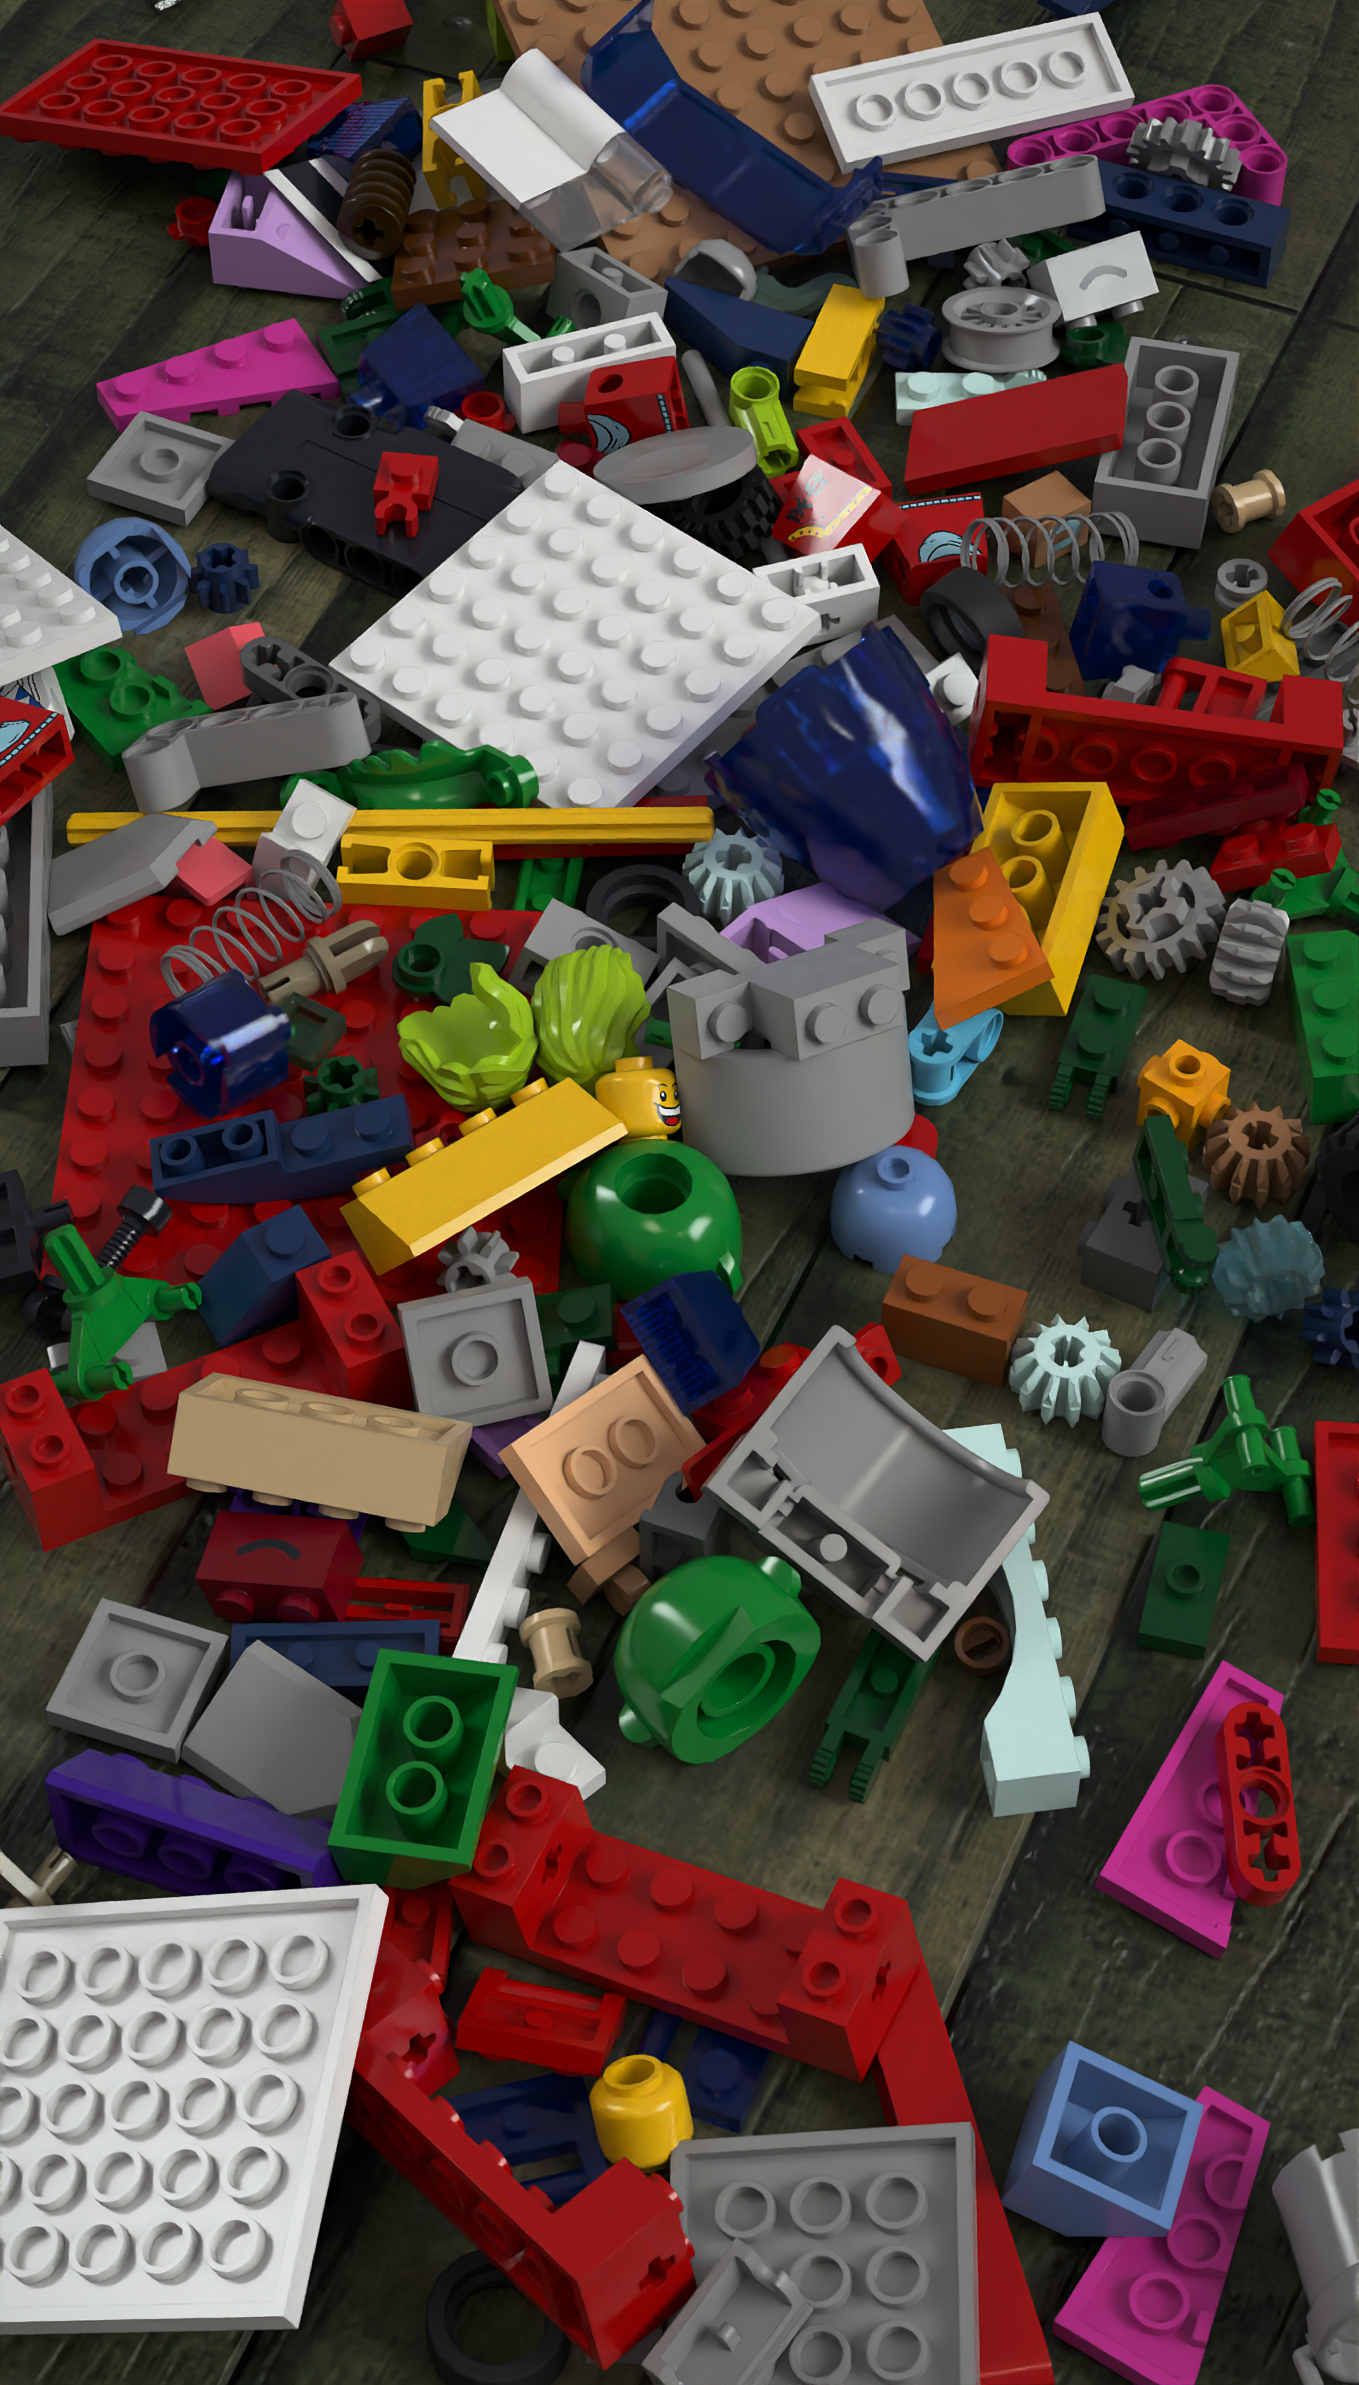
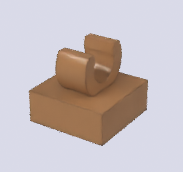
M631 1525L579 1566L566 1585L583 1606L600 1592L604 1591L606 1598L613 1608L624 1616L633 1609L636 1602L652 1586L645 1575L634 1566L640 1559L639 1533Z

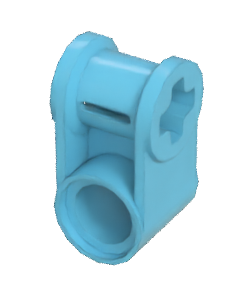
M933 1000L926 1015L908 1036L910 1059L912 1061L911 1075L914 1101L927 1106H940L950 1102L957 1096L959 1090L979 1063L983 1062L992 1052L1003 1024V1013L1000 1010L992 1007L941 1031L934 1017Z

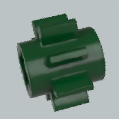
M349 1055V1057L336 1056L329 1059L322 1058L317 1076L304 1075L303 1077L307 1117L380 1099L377 1070L375 1068L364 1070L363 1066L355 1060L354 1055Z

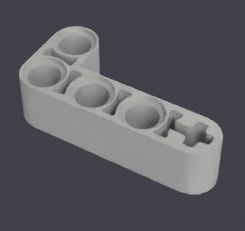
M341 692L171 720L146 731L121 756L140 813L150 814L166 811L183 804L200 788L351 764L353 759L361 760L365 758L372 750L356 695L353 692Z

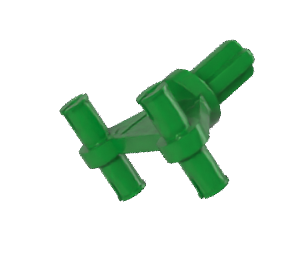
M475 268L471 274L463 272L460 275L458 282L462 287L461 294L463 299L447 301L442 309L445 317L433 333L437 342V350H441L443 353H448L449 348L462 329L469 330L470 327L477 333L488 334L513 347L542 340L541 337L513 315V304L507 292L500 286L493 285L487 273L480 268ZM558 315L544 339L575 332L577 327L568 318L564 319L562 315Z
M1321 789L1312 805L1301 809L1293 825L1312 823L1315 826L1333 823V814L1341 805L1340 796L1331 789ZM1341 847L1332 872L1295 879V876L1289 870L1277 868L1272 872L1273 874H1271L1266 885L1257 887L1248 900L1253 902L1255 899L1270 903L1273 908L1286 911L1289 920L1313 915H1325L1333 920L1339 911L1359 923V884L1356 883L1359 872L1350 867Z
M71 1224L58 1227L56 1230L48 1233L43 1239V1245L47 1254L68 1286L63 1293L62 1300L71 1313L72 1321L68 1370L49 1371L60 1396H72L77 1401L87 1402L99 1400L106 1391L129 1389L127 1385L131 1386L133 1382L131 1367L125 1362L107 1365L108 1362L145 1320L149 1322L164 1321L173 1317L175 1311L196 1310L197 1306H200L202 1302V1292L199 1286L194 1282L171 1286L164 1280L124 1277L117 1274L112 1267L100 1268L75 1226Z
M1240 1374L1229 1376L1221 1383L1229 1415L1224 1418L1211 1440L1192 1446L1191 1458L1142 1474L1137 1486L1144 1506L1148 1511L1152 1512L1203 1495L1209 1502L1215 1503L1229 1498L1230 1490L1235 1489L1282 1493L1288 1515V1524L1294 1528H1301L1314 1523L1315 1514L1309 1492V1487L1314 1483L1310 1462L1302 1460L1296 1436L1297 1431L1293 1426H1281L1269 1432L1268 1437L1271 1441L1272 1449L1262 1439L1268 1433L1265 1414L1263 1411L1255 1408L1250 1378L1247 1375Z

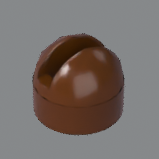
M975 1617L963 1623L955 1635L954 1645L957 1661L969 1674L982 1678L992 1676L1006 1665L1010 1656V1638L1006 1628L999 1621L990 1617ZM996 1642L1000 1649L976 1661L970 1659V1657L989 1649Z

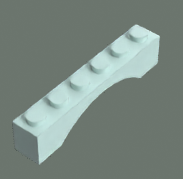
M1001 1423L942 1430L987 1462L1014 1476L1022 1478L1018 1451L1016 1448L1006 1449ZM1034 1522L987 1582L998 1601L1008 1630L1012 1662L1001 1694L986 1716L983 1724L980 1760L993 1817L1076 1807L1080 1779L1089 1778L1090 1761L1084 1736L1073 1737L1069 1718H1074L1076 1715L1072 1680L1070 1676L1059 1677L1055 1660L1062 1657L1059 1624L1056 1617H1045L1042 1601L1048 1600V1580L1043 1560L1032 1561L1029 1544H1034L1035 1542Z

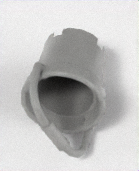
M1359 2128L1339 2133L1338 2135L1345 2151L1335 2154L1322 2161L1315 2144L1300 2152L1281 2169L1272 2186L1273 2197L1280 2211V2217L1285 2227L1310 2307L1306 2316L1308 2333L1305 2334L1308 2344L1296 2349L1293 2353V2362L1303 2385H1324L1316 2364L1319 2369L1335 2381L1359 2384Z

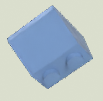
M1069 2041L1035 2082L1001 2192L1000 2200L1002 2206L1064 2236L1165 2237L1171 2230L1204 2105L1079 2044Z

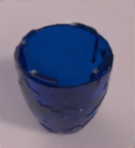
M871 621L860 630V643L825 669L815 664L803 668L758 706L755 713L757 725L722 757L718 751H715L705 757L702 763L708 769L703 779L706 785L732 813L772 850H777L787 856L790 860L837 890L836 893L882 915L907 896L913 887L916 888L926 881L935 871L942 868L971 844L976 837L985 831L986 826L965 754L956 738L946 712H942L929 688L931 686L890 625L879 630Z

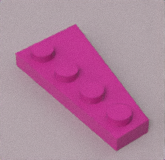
M295 318L275 323L232 339L223 340L217 344L181 356H175L169 360L133 372L124 373L118 377L96 384L98 401L119 433L124 432L139 411L178 423H185L190 421L191 413L207 411L218 414V417L240 414L239 405L270 401L271 406H273L291 389H298L307 394L319 393L322 401L340 398L339 381Z
M1224 1660L1221 1662L1093 1885L1220 1960L1227 1948L1232 1927L1230 1926L1231 1916L1238 1895L1232 1888L1228 1877L1215 1736L1226 1715L1234 1706L1244 1702H1257L1268 1706L1280 1716L1284 1698L1283 1694ZM1242 1727L1237 1736L1248 1739L1251 1759L1245 1767L1246 1769L1254 1766V1756L1263 1741L1253 1739L1251 1729ZM1255 1788L1244 1789L1239 1793L1241 1805L1250 1815L1257 1817L1259 1808L1257 1802L1260 1790Z
M1206 2085L1195 2100L1203 2104L1204 2109L1171 2230L1165 2237H1107L1053 2324L1052 2334L1136 2385H1195L1271 2124Z

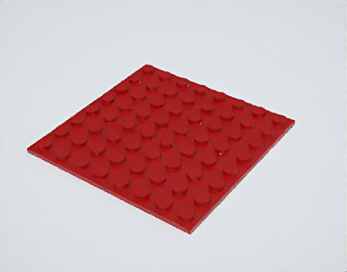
M149 895L93 921L51 1204L69 1199L76 1224L74 1226L95 1259L113 1232L121 1224L122 1218L117 1213L116 1207L130 1187L133 1185L140 1186L156 1195L153 1188L149 1139L273 1109L279 1124L307 1117L303 1077L304 1075L317 1076L322 1058L329 1059L336 1056L349 1057V1055H354L355 1060L363 1066L364 1070L375 1068L377 1070L380 1099L399 1094L404 1095L410 1111L413 1140H415L418 1133L430 1131L440 1122V1116L445 1112H460L465 1116V1121L476 1116L477 1114L475 1113L466 1114L456 1110L404 1060L398 1046L401 1037L398 1033L397 1024L404 1017L414 1012L424 1010L433 1012L436 1007L446 1005L433 996L419 998L401 992L392 980V962L405 944L414 941L416 929L421 924L438 916L456 913L462 923L463 938L506 944L510 947V957L504 970L499 975L501 979L507 982L525 943L544 912L489 909V911L342 903V908L333 917H328L325 924H318L307 919L292 901H283L294 911L304 927L305 939L303 943H296L288 940L275 929L267 918L260 900L241 899L239 908L254 915L275 935L282 950L281 961L272 962L267 960L250 945L238 924L235 912L228 911L222 913L217 919V928L232 935L249 951L258 965L259 978L265 977L303 957V950L306 948L305 942L316 935L323 939L360 920L373 921L381 929L377 937L382 936L387 939L389 950L385 959L379 965L346 983L347 988L345 991L334 996L330 992L325 993L320 989L275 1015L268 1007V1003L271 1002L270 999L267 1001L263 999L257 981H248L239 976L222 957L215 943L213 932L208 930L199 932L194 938L193 947L208 954L219 963L231 978L236 990L234 1001L223 999V1008L215 1017H203L193 1013L173 995L161 973L160 959L173 946H189V936L193 929L203 925L212 927L213 915L217 909L225 906L235 907L236 899L222 898L214 905L206 906L196 897ZM265 900L278 924L288 934L299 938V929L285 909L273 900ZM324 903L326 909L333 908V903ZM308 911V912H309L311 915H313L314 917H316V918H318V919H321V918H322L321 916L315 915V914L311 913L310 911ZM241 915L249 934L257 945L267 954L276 957L277 950L271 939L258 925ZM219 935L226 953L234 964L247 975L253 976L254 970L245 955L227 938ZM195 954L196 958L212 973L219 984L221 992L230 996L231 990L223 976L204 958ZM171 957V969L182 988L202 1006L210 1009L214 1008L211 993L200 976L183 961ZM514 987V988L517 989L523 996L526 997V999H527V1001H528V1003H529V1005H530L532 996L529 995V994H527V993H525L524 991H522V990H520V989ZM534 1057L533 1066L524 1088L542 1077L550 1088L548 1078L541 1072ZM511 1101L507 1107L494 1111L498 1118L516 1108V1106ZM408 1161L359 1172V1178L362 1181L383 1168H386L391 1178L411 1168ZM566 1170L470 1225L476 1233H493L496 1230L501 1232L500 1238L505 1241L510 1251L519 1253V1258L509 1272L517 1278L528 1276L533 1285L534 1296L559 1292L564 1202L557 1195V1187L565 1178ZM353 1190L292 1201L282 1200L242 1204L187 1202L160 1198L172 1210L173 1218L157 1238H151L146 1235L140 1238V1241L136 1243L137 1245L129 1253V1256L125 1258L126 1260L116 1273L124 1277L164 1280L171 1286L187 1282L197 1284L242 1232L299 1204L331 1252V1258L356 1249L387 1307L397 1308V1304L449 1293L446 1286L438 1285L436 1281L447 1266L437 1256L448 1240L457 1242L465 1229L415 1258L377 1276L339 1208L358 1198ZM44 1247L40 1280L43 1279L45 1274L61 1277ZM39 1284V1290H42L43 1286Z

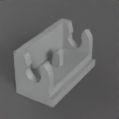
M736 2237L642 2362L641 2366L654 2385H759L814 2309L810 2303L804 2300L796 2283L784 2271L781 2270L778 2275L772 2273L763 2265L761 2258L755 2250Z

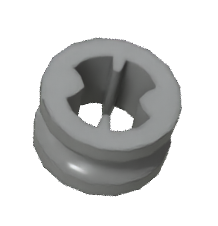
M1241 558L1229 560L1222 564L1218 569L1217 585L1215 587V600L1217 604L1224 610L1233 612L1261 591H1265L1268 582V574L1265 568L1255 561ZM1237 585H1244L1245 588L1237 587Z

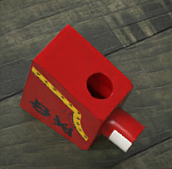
M809 454L772 528V537L793 554L791 559L862 543L871 564L904 526L910 516L881 491Z

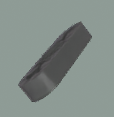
M259 637L249 641L242 648L240 653L242 680L249 690L271 704L303 699L295 693L309 686L323 689L325 691L323 695L353 692L357 698L369 743L377 741L381 734L380 707L373 696L282 639Z

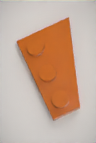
M989 846L934 872V1017L941 1031L1055 978L1048 960Z

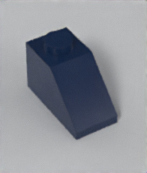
M299 1204L242 1232L197 1283L202 1292V1302L200 1306H197L196 1312L220 1350L298 1310L295 1272L331 1258V1252Z

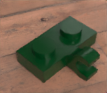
M611 1283L535 1296L553 1400L557 1399L568 1371V1359L574 1357L580 1340L604 1346L605 1352L619 1350L617 1297Z

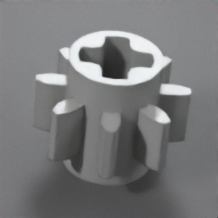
M1002 238L998 244L995 242L983 243L978 245L968 256L964 267L971 276L962 284L966 290L992 286L1026 288L1029 281L1021 271L1026 269L1031 263L1018 247L1013 248L1005 238Z
M468 1226L457 1242L448 1240L438 1254L437 1258L447 1266L436 1280L437 1284L446 1286L447 1291L451 1293L515 1279L517 1277L509 1271L519 1258V1253L510 1251L505 1241L500 1238L501 1232L496 1230L493 1233H476L472 1226Z

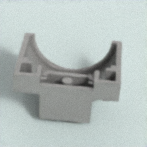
M873 918L824 934L825 945L736 975L718 969L667 986L666 991L684 1145L692 1147L705 1155L717 1165L723 1174L749 1177H777L815 1173L850 1165L872 1157L902 1139L910 1130L915 1117L905 998L902 991L910 989L904 928ZM746 1032L768 1040L771 1044V1049H734L735 1042Z
M834 1325L825 1334L753 1428L738 1439L700 1490L748 1528L743 1535L744 1538L767 1556L778 1557L792 1566L800 1574L801 1583L848 1621L864 1620L916 1663L927 1662L1048 1504L1050 1495L1033 1480L1014 1476L987 1462L922 1416L893 1391L866 1363L856 1348L855 1342L857 1339L841 1326ZM773 1468L785 1480L779 1481L774 1475ZM899 1570L906 1576H898L895 1573ZM912 1580H914L915 1582L919 1583L920 1585H919V1586H912V1585L914 1584V1582H913Z

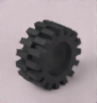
M756 463L747 474L731 483L694 495L685 500L673 502L672 510L674 515L672 516L680 531L726 558L728 553H731L737 559L744 556L742 549L749 545L752 551L758 548L760 543L757 539L760 536L770 537L772 534L770 524H775L779 516L778 511L782 510V504L762 468Z

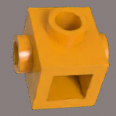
M1178 1039L1162 1057L1158 1055L1151 1057L1138 1076L1137 1087L1141 1090L1136 1124L1143 1127L1144 1121L1148 1116L1170 1115L1176 1139L1184 1141L1189 1153L1206 1136L1212 1120H1222L1223 1114L1226 1113L1229 1105H1231V1099L1227 1097L1231 1069L1222 1065L1211 1054L1201 1052Z

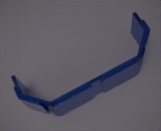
M641 0L586 52V59L581 67L580 83L587 95L628 133V140L625 145L627 150L679 187L694 193L708 203L714 212L763 247L781 256L786 251H795V255L799 256L822 254L882 195L884 179L881 177L883 159L876 155L845 187L832 186L682 80L652 31L654 0Z

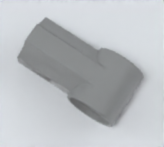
M1176 1327L1166 1332L1158 1330L1129 1370L1119 1372L1112 1378L1107 1391L1100 1428L1102 1440L1112 1451L1126 1457H1139L1148 1454L1157 1446L1163 1424L1206 1367L1208 1355L1198 1346L1194 1336Z

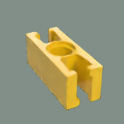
M473 70L459 73V81L463 90L462 99L457 104H448L443 93L446 85L442 78L423 81V175L439 210L454 207L457 204L456 193L449 192L450 180L453 176H464L473 199H489V183L428 126L433 117L483 96Z
M833 283L794 368V382L800 388L793 398V410L832 419L848 415L883 337L884 324L876 323L884 309L885 297L866 298L862 295L859 288Z
M342 834L341 855L343 866H338L336 882L342 894V903L489 911V909H492L490 891H494L495 883L493 841Z

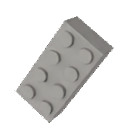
M1131 336L1124 363L1128 375L1123 448L1101 454L1094 481L1091 514L1094 512L1120 511L1130 519L1136 530L1138 540L1200 550L1233 406L1239 352ZM1098 518L1092 519L1091 522L1095 525ZM1115 518L1119 525L1122 527L1126 538H1128L1127 531L1123 523L1119 521L1117 518ZM1107 520L1101 528L1100 534L1121 537L1116 526Z

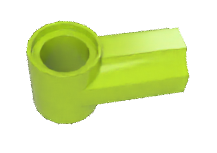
M750 366L738 370L731 379L728 416L733 427L745 429L753 435L757 464L762 468L766 477L771 479L784 475L787 470L797 465L799 452L779 401V379L766 368Z

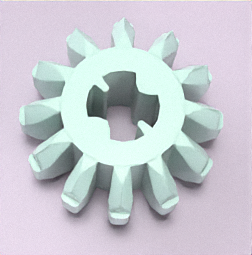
M742 826L735 835H726L716 828L712 841L708 843H695L692 853L686 855V860L682 866V876L694 886L701 902L700 916L705 920L719 917L724 928L728 926L731 920H735L751 905L778 897L784 890V875L782 874V859L779 856V849L768 847L764 834L747 838Z
M1057 1313L1051 1321L1050 1328L1033 1321L1030 1329L1027 1330L1026 1338H1017L1011 1354V1363L1013 1365L1010 1366L1009 1384L1011 1385V1391L1020 1394L1019 1402L1021 1403L1022 1411L1041 1409V1417L1045 1425L1055 1416H1063L1071 1428H1073L1076 1422L1079 1421L1080 1413L1097 1420L1100 1413L1104 1410L1109 1384L1112 1378L1120 1372L1121 1368L1119 1350L1110 1347L1111 1340L1108 1337V1331L1088 1332L1089 1325L1085 1316L1075 1325H1066Z

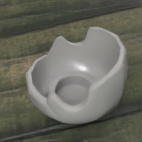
M724 239L702 240L700 243H697L686 253L682 261L676 266L673 274L674 278L750 302L755 296L758 287L756 284L757 276L750 260L742 249Z

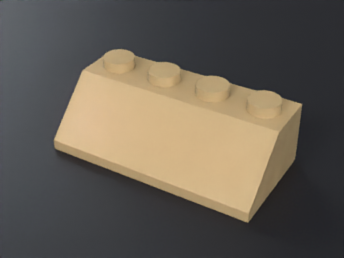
M213 1372L179 1393L167 1473L187 1477L186 1485L200 1491L220 1493L226 1492L227 1486L252 1490V1499L261 1503L289 1506L293 1504V1499L319 1504L318 1512L326 1516L340 1519L359 1518V1513L362 1512L386 1517L385 1525L389 1528L419 1533L425 1531L426 1525L434 1527L448 1513L471 1439L473 1423Z

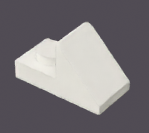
M300 779L273 831L261 833L258 839L252 862L256 888H258L259 876L264 870L271 868L280 869V859L288 850L298 849L310 853L326 867L357 808L308 780ZM296 858L289 859L291 873L299 876L315 889L321 877L303 861ZM274 873L268 875L263 881L262 889L276 895L282 901H291L283 886L281 874ZM297 882L300 889L310 898L311 894Z
M516 1687L496 1768L506 1778L513 1766L518 1765L576 1785L584 1801L606 1784L605 1768L559 1724L558 1698L553 1693Z

